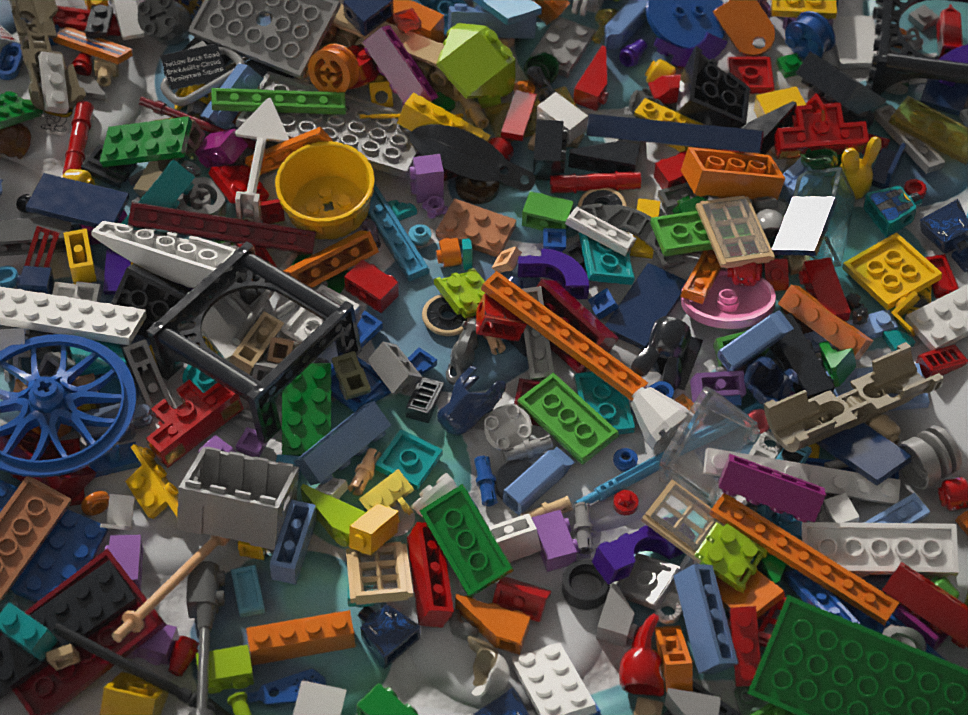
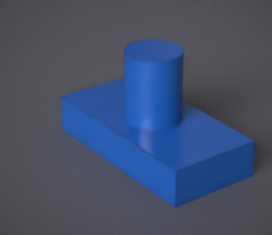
M136 441L123 445L117 444L104 457L91 464L90 468L97 472L95 478L140 467L141 462L131 449L133 444L136 445Z

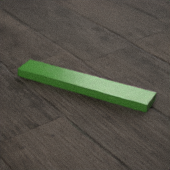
M211 88L212 110L255 112L267 98H271L278 113L346 114L345 92Z

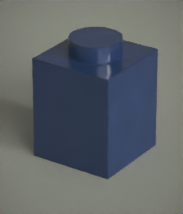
M23 266L22 274L17 277V288L24 291L52 295L55 283L52 269Z

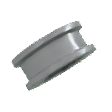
M194 178L192 181L194 186L187 195L182 193L177 199L180 204L176 209L222 217L226 214V196L213 179ZM211 199L215 201L213 205H211ZM189 201L191 203V208L186 205Z

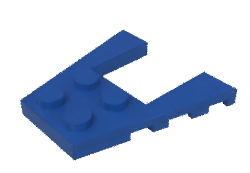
M366 311L362 313V318L357 324L361 349L383 328V322ZM420 347L408 357L420 375L437 366V359ZM358 356L357 359L360 367L364 369L371 393L350 400H345L337 375L331 364V396L354 412L364 404L377 402L392 393L371 365Z

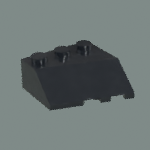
M132 264L126 268L111 304L146 310V319L136 335L149 337L147 330L151 325L162 318L170 308L174 307L191 291L136 264Z

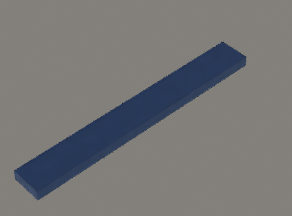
M589 114L586 136L754 154H761L764 134L760 130Z

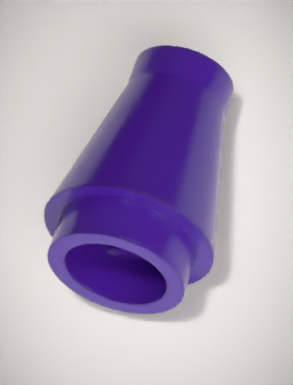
M639 39L622 48L619 55L620 62L626 67L637 65L642 54L647 49L646 42Z

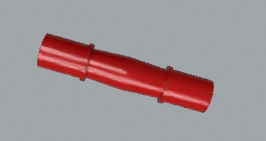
M80 101L76 104L74 118L71 122L72 131L69 138V146L65 153L63 174L69 169L82 170L81 166L85 161L84 152L88 140V131L92 126L91 120L94 107L90 102Z
M615 171L614 174L594 173L585 175L573 173L572 175L550 176L551 194H576L577 191L604 188L615 189V191L641 189L640 171Z

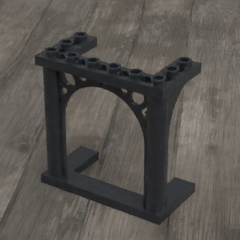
M875 0V4H878V6L873 7L872 18L875 19L874 35H878V38L874 39L873 51H877V53L873 54L871 67H874V69L869 70L868 82L871 83L866 84V87L881 95L890 86L910 79H933L968 84V63L940 60L923 55L913 49L901 34L899 22L903 13L914 4L927 0H907V2H900L901 0ZM947 0L968 3V0ZM894 46H901L904 49L899 53L890 51Z
M247 241L147 330L161 377L168 381L184 366L183 363H186L242 397L249 403L257 438L264 444L281 429L274 398L334 341L338 356L355 351L357 356L362 351L353 304L345 301L342 305H339L256 255L254 245ZM264 289L271 290L283 295L324 320L320 326L261 381L217 355L205 344L202 338V323L209 309L223 297L237 291L251 305L263 293ZM188 323L195 324V327L190 330H182ZM195 335L196 338L191 340L190 337Z

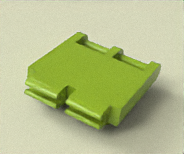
M470 268L468 272L461 274L457 272L452 273L450 277L443 279L440 277L434 279L435 287L457 315L462 314L464 318L476 316L477 307L485 294L481 290L485 281L475 268Z
M716 522L695 553V557L701 560L700 564L712 565L716 577L737 591L744 592L746 589L745 584L751 575H755L757 565L762 558L767 556L768 551L726 523L725 526H722ZM757 554L758 556L756 557V559L754 560V562L751 564L750 562L752 561V559L754 558V556ZM746 571L747 573L745 574V576H744V578L742 579V581H739L740 578H741V576H742V575L744 574V572Z

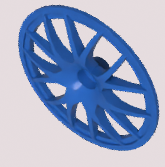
M54 334L25 339V344L10 345L0 351V367L11 373L28 387L19 393L0 389V399L3 400L0 402V413L20 411L19 416L9 423L0 426V437L12 434L4 450L0 451V470L26 477H52L68 474L98 461L109 453L124 437L135 414L137 402L136 389L130 370L124 361L108 347L84 337ZM61 346L60 367L56 375L52 377H41L39 375L37 348ZM66 346L79 348L91 353L67 371ZM31 350L32 375L6 361L20 353ZM98 357L112 368L101 378L90 384L79 387L71 385ZM117 375L121 384L122 394L97 392ZM121 402L115 419L100 418L77 410V407L83 404ZM60 425L72 426L90 446L68 456L57 436ZM39 426L41 429L40 440L32 458L26 460L11 456V452L27 432ZM85 426L110 428L95 442ZM51 441L61 458L40 460Z

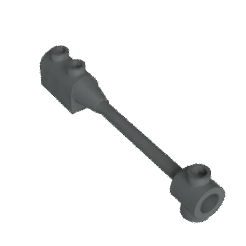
M202 561L187 575L186 604L188 617L197 618L198 631L200 632L197 709L192 710L189 715H215L213 711L208 709L210 632L212 631L216 614L219 611V606H225L224 591H219V587L225 586L226 579L225 571H220L219 565L211 561Z

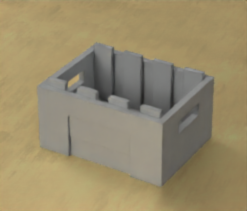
M202 447L178 489L177 529L242 541L253 546L275 550L291 500L297 501L299 467L284 462L269 461V459L260 457L253 458L231 451L229 453L221 451V449Z

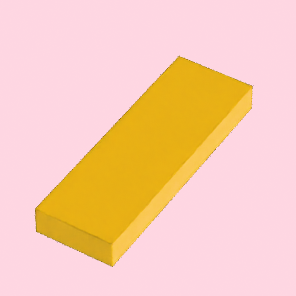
M638 198L637 210L651 217H659L661 201ZM633 235L636 241L630 250V256L653 259L654 251L643 240Z

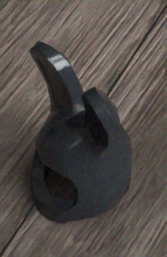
M663 316L656 320L650 333L649 345L634 359L631 370L643 378L647 376L658 358L661 361H666L662 381L669 383L674 390L679 388L682 381L681 357L688 348L692 337L690 327L682 320L674 317Z

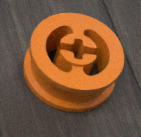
M329 44L311 56L308 63V74L311 82L320 92H346L357 83L360 68L356 57L348 48L340 44Z

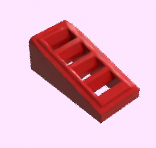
M954 344L918 355L916 363H919L925 378H929L938 373L943 376L968 364V360ZM951 353H953L958 360H955ZM944 356H947L951 362H948Z

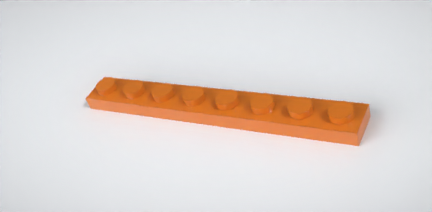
M498 271L483 283L481 287L483 292L631 401L634 399L632 395L641 387L645 389L649 382Z
M723 493L710 510V516L723 524H729L765 548L773 556L885 626L898 607V601L731 496Z

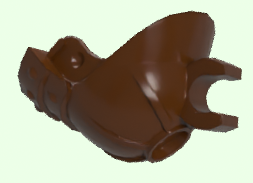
M19 123L0 129V153L12 158L16 156L20 160L30 147L32 134L29 128Z

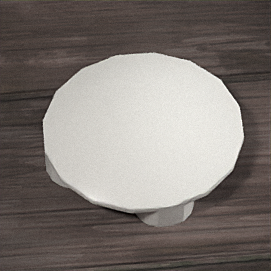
M516 404L500 406L493 410L484 420V432L487 441L500 451L504 448L522 444L523 440L528 439L529 441L532 435L530 416Z

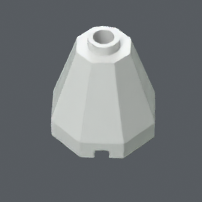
M641 387L632 395L634 398L631 402L632 409L645 441L652 449L660 447L679 432L677 430L680 427L679 424L684 427L692 417V413L685 406L652 387L646 389Z

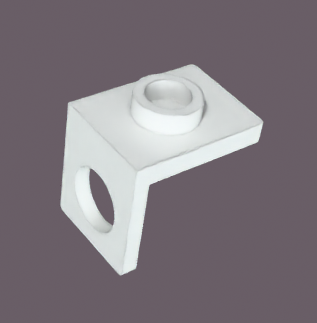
M110 494L106 524L101 523L100 527L132 530L135 497Z

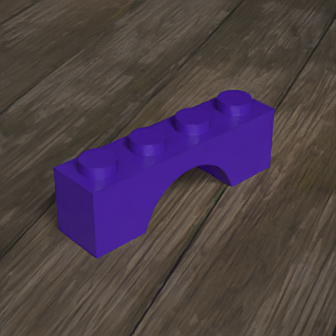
M674 516L662 518L672 527L678 521ZM683 523L678 529L680 533L692 542L694 541L696 536L687 525ZM645 525L631 534L625 533L616 540L601 543L596 548L592 563L607 584L610 585L629 577L636 562L634 555L639 552H655L669 560L684 554V552L648 525Z

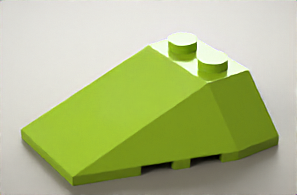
M458 23L447 31L446 35L448 37L443 43L444 48L440 51L436 65L465 99L482 98L484 95H488L489 98H493L496 95L506 97L514 91V85L516 84V59L512 55L511 50L501 43L497 34L492 29H489L488 26Z

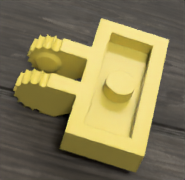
M397 469L360 497L359 500L367 511L377 503L392 508L399 502L403 511L410 515L413 511L404 498L413 492L414 489L400 470Z

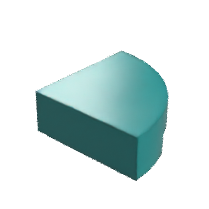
M398 200L387 202L399 221L418 214L417 208L411 203L398 202Z
M462 239L464 270L473 268L470 239Z
M897 330L884 331L882 334L883 339L892 352L896 351L897 346L907 342L911 347H914L916 342L910 335Z

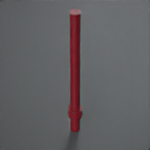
M145 97L139 99V105L153 110V113L160 116L166 115L172 118L189 116L204 131L209 133L226 131V129L170 108L166 103L159 100L155 102ZM243 138L248 144L247 148L255 150L256 141Z

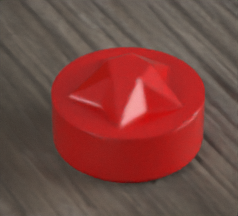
M622 490L614 496L613 507L618 514L629 516L636 512L639 500L634 492Z

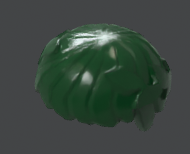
M544 51L534 54L525 62L524 75L531 82L527 77L528 69L531 66H539L544 77L551 84L558 76L560 64L551 53Z
M809 148L806 150V154H801V164L810 173L823 175L836 167L838 157L837 153L832 149L828 150L825 148L811 151Z

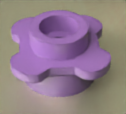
M431 196L422 203V208L427 211V216L431 219L441 214L445 215L448 207L444 206V200L439 196Z

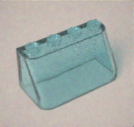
M842 167L806 171L797 178L793 197H835L837 201L817 256L809 257L814 260L831 257L834 267H839L842 265L856 197Z

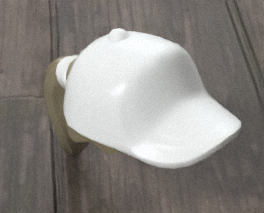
M468 636L467 641L470 649L477 653L473 663L474 681L472 684L475 686L472 691L473 696L482 697L485 694H499L509 683L510 672L508 664L493 645L478 638Z

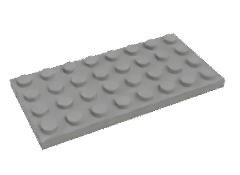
M272 72L266 73L264 80L257 88L258 90L320 92L312 84ZM345 95V115L278 113L289 139L321 126L333 142L354 147L358 152L360 151L365 155L374 170H380L394 176L406 178L409 167L413 165V157H417L419 153L410 142L412 131L397 124L399 118L360 119V114H401V111ZM242 111L236 119V127L239 128L254 112Z

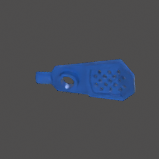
M311 668L261 685L259 691L247 693L248 702L261 701L265 705L291 702L293 704L297 701L300 689L298 687H300L301 681L326 685V680L324 676ZM272 691L279 692L276 697H271L270 693Z

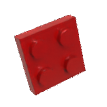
M247 165L211 167L208 174L229 202L235 203L236 192L247 191L251 169ZM259 181L256 193L260 194V202L267 201L270 194Z

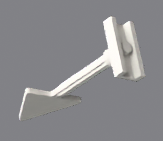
M267 98L235 132L236 137L257 140L247 191L236 192L237 219L243 220V217L254 218L255 222L261 223L260 194L256 192L266 142H284L289 140L271 98Z

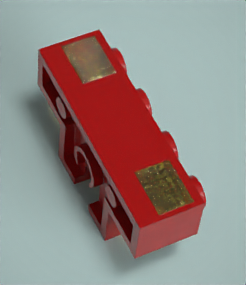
M841 103L825 104L824 110L819 114H812V105L796 106V115L792 116L793 127L778 128L773 138L776 159L800 158L801 154H806V150L809 148L811 151L825 148L828 150L832 149L837 155L843 154L848 148H854L858 153H864L869 142L866 121L844 123Z
M186 381L176 389L183 404L173 409L163 399L151 408L153 415L160 420L157 423L160 427L146 437L151 451L169 468L244 409L237 394L220 383H216L203 393L192 381Z

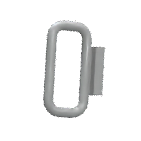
M201 41L189 49L207 45L203 41ZM225 46L219 47L221 55L229 56L236 66L238 63L245 64L243 58L233 49ZM234 69L185 97H178L169 88L167 76L162 80L160 90L174 105L187 106L209 94L211 88L221 87Z

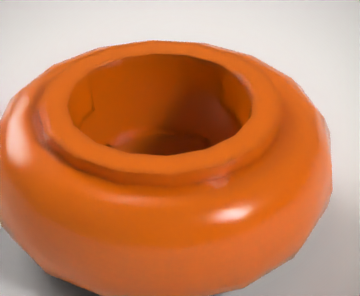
M96 491L89 494L81 503L82 512L87 516L102 513L108 508L110 495L105 491Z

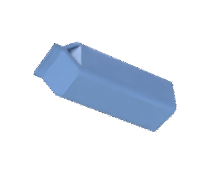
M629 0L605 25L604 42L606 52L621 48L646 22L647 0Z
M778 310L721 348L717 353V357L728 371H736L778 342L794 328L781 311Z
M558 447L554 450H548L503 490L502 501L520 516L521 513H524L562 479L575 461Z

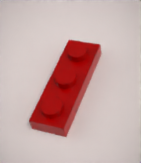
M756 606L730 607L732 642L738 664L734 665L736 687H749L760 664Z

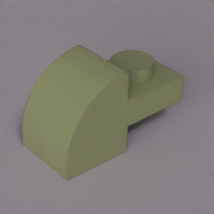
M355 351L332 358L331 362L339 381V388L345 400L371 393L369 382L364 369L360 367Z

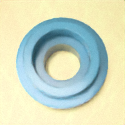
M418 224L409 230V237L416 246H424L431 239V230L426 225Z

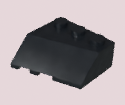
M696 46L680 77L676 112L705 125L741 129L747 123L750 87L731 72H724L717 66V61L713 58L709 60L701 54L703 50Z

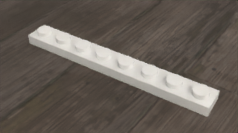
M707 448L705 452L703 474L720 477L730 453L825 488V493L828 495L837 496L846 493L852 499L894 505L899 502L901 480L888 478L876 486L856 472Z

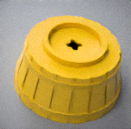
M316 142L297 149L280 165L275 179L276 193L281 206L297 229L316 231V239L332 240L352 233L367 217L370 200L374 191V172L365 155L360 151L358 152L354 147L339 142ZM332 202L334 209L324 211L325 207L323 204Z

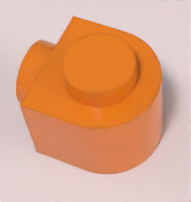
M458 238L440 240V250H436L438 264H442L443 268L462 265Z

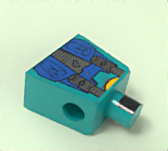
M895 186L866 193L863 209L885 238L914 221L917 207L922 205V199L918 193L908 196L902 187Z

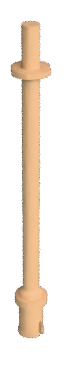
M211 535V539L136 612L126 611L123 614L122 620L124 623L112 634L113 639L120 642L130 631L140 632L144 628L143 619L218 545L224 546L230 539Z

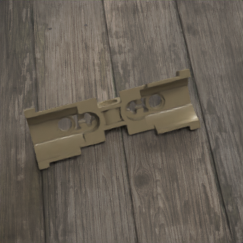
M8 0L21 44L22 56L31 82L28 87L30 99L35 107L45 111L42 87L38 84L42 83L38 56L41 51L62 54V52L52 51L49 38L54 39L57 37L52 19L58 11L55 0ZM21 18L29 20L30 23H25V20ZM63 58L70 109L82 101L86 93L84 88L79 86L74 65L70 64L66 69Z
M905 342L898 345L896 351L873 360V372L850 381L854 390L837 397L829 390L811 399L807 398V391L803 390L778 402L770 400L764 403L765 416L770 430L779 444L789 452H796L845 429H850L867 422L873 417L909 402L920 394L939 389L944 382V377L938 373L924 379L917 372V367L911 353V346ZM896 393L898 395L895 397H890L888 394Z

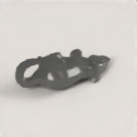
M476 318L462 323L461 326L464 329L458 341L452 347L450 363L446 371V380L451 385H455L460 375L472 366L475 361L474 350L479 347L476 334ZM453 368L457 373L455 377L450 375V371Z

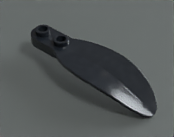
M429 124L415 128L410 134V142L423 156L440 154L443 168L459 176L477 181H496L520 193L531 191L535 185V176L531 171L507 161L493 145L471 132L447 125ZM500 168H506L508 173L506 175L501 174ZM526 177L528 179V183L523 184L520 181V178Z

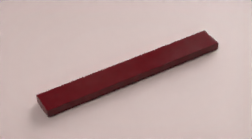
M135 202L131 203L128 225L136 228H148L155 231L171 232L237 244H244L247 241L256 247L313 255L316 231Z

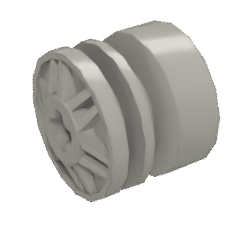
M933 425L917 434V437L913 436L897 445L912 455V462L902 468L901 472L908 482L917 489L924 490L939 482L940 478L943 479L961 468L962 459L959 448L951 435L940 426Z

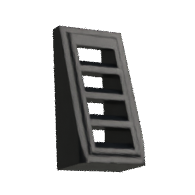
M423 377L418 382L408 401L406 417L429 423L444 383ZM424 385H427V386H430V387H434V388H436V389H435V390H434V389H430V388L424 387ZM423 391V392L431 393V394H433V395L430 396V395H427V394H423V393H421V392ZM419 398L429 400V402L420 400ZM416 404L426 406V408L416 406Z

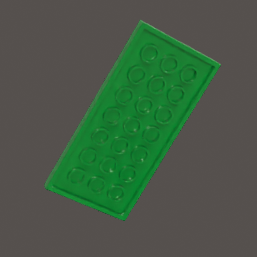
M787 595L748 694L796 715H968V669Z

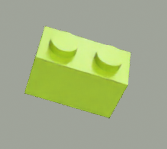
M248 645L210 651L209 694H217L222 690L231 688L244 689L249 685H254ZM199 653L196 654L197 667L199 662Z

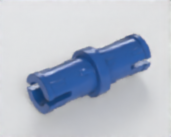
M485 455L478 456L474 459L477 471L476 485L480 489L482 505H486V507L493 506L498 503L494 485L496 479L492 475L490 457H485Z

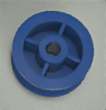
M813 11L802 12L797 17V20L791 22L785 30L786 45L803 60L810 51L822 58L824 53L830 51L836 43L835 32L830 23L823 16Z

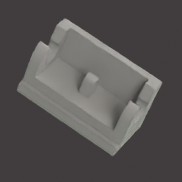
M382 342L367 360L393 394H398L401 390L404 394L408 393L423 378L396 344Z

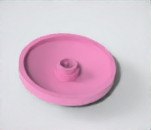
M723 268L720 270L703 304L681 297V305L686 314L699 323L716 328L739 329L756 325L772 314L775 308L776 294L772 285L762 277L761 281H757L753 287L735 286L732 278L727 276V268Z

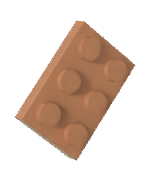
M454 199L436 230V237L442 239L458 238L459 245H462V239H470L473 250L497 258L512 235L517 220Z

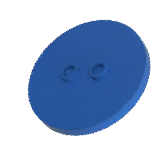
M647 0L646 16L650 27L660 39L679 48L694 47L703 40L706 32L721 39L725 35V31L713 14V10L724 4L722 0Z

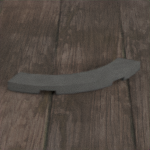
M590 204L579 207L610 225L643 240L658 256L664 270L686 263L683 254L664 257L650 224L651 216L631 207L617 204L616 206Z

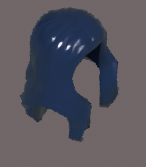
M756 356L747 363L745 368V388L761 404L770 400L778 402L789 397L793 383L799 384L798 374L793 369L783 372L769 357Z
M470 366L456 381L450 402L438 411L437 419L441 427L454 435H462L471 430L485 414L493 411L506 390L505 382L497 381L486 393H471L468 390L479 379V376H472L477 367Z

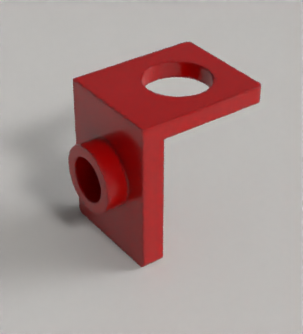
M279 199L260 202L262 223L272 224L285 221L284 209Z
M774 258V260L764 263L765 280L772 285L775 291L788 290V259Z

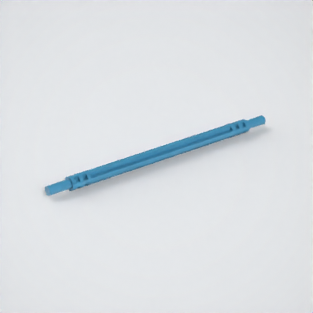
M757 401L601 484L594 488L592 493L578 499L574 504L585 502L586 507V503L592 504L598 500L603 501L746 424L748 413L754 409L764 410V404Z

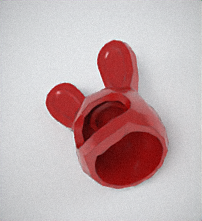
M656 614L650 615L644 624L637 629L632 641V649L628 650L621 659L619 684L622 690L627 693L660 697L664 695V682L659 667L662 666L661 658L655 650L651 649V638L659 620V616Z

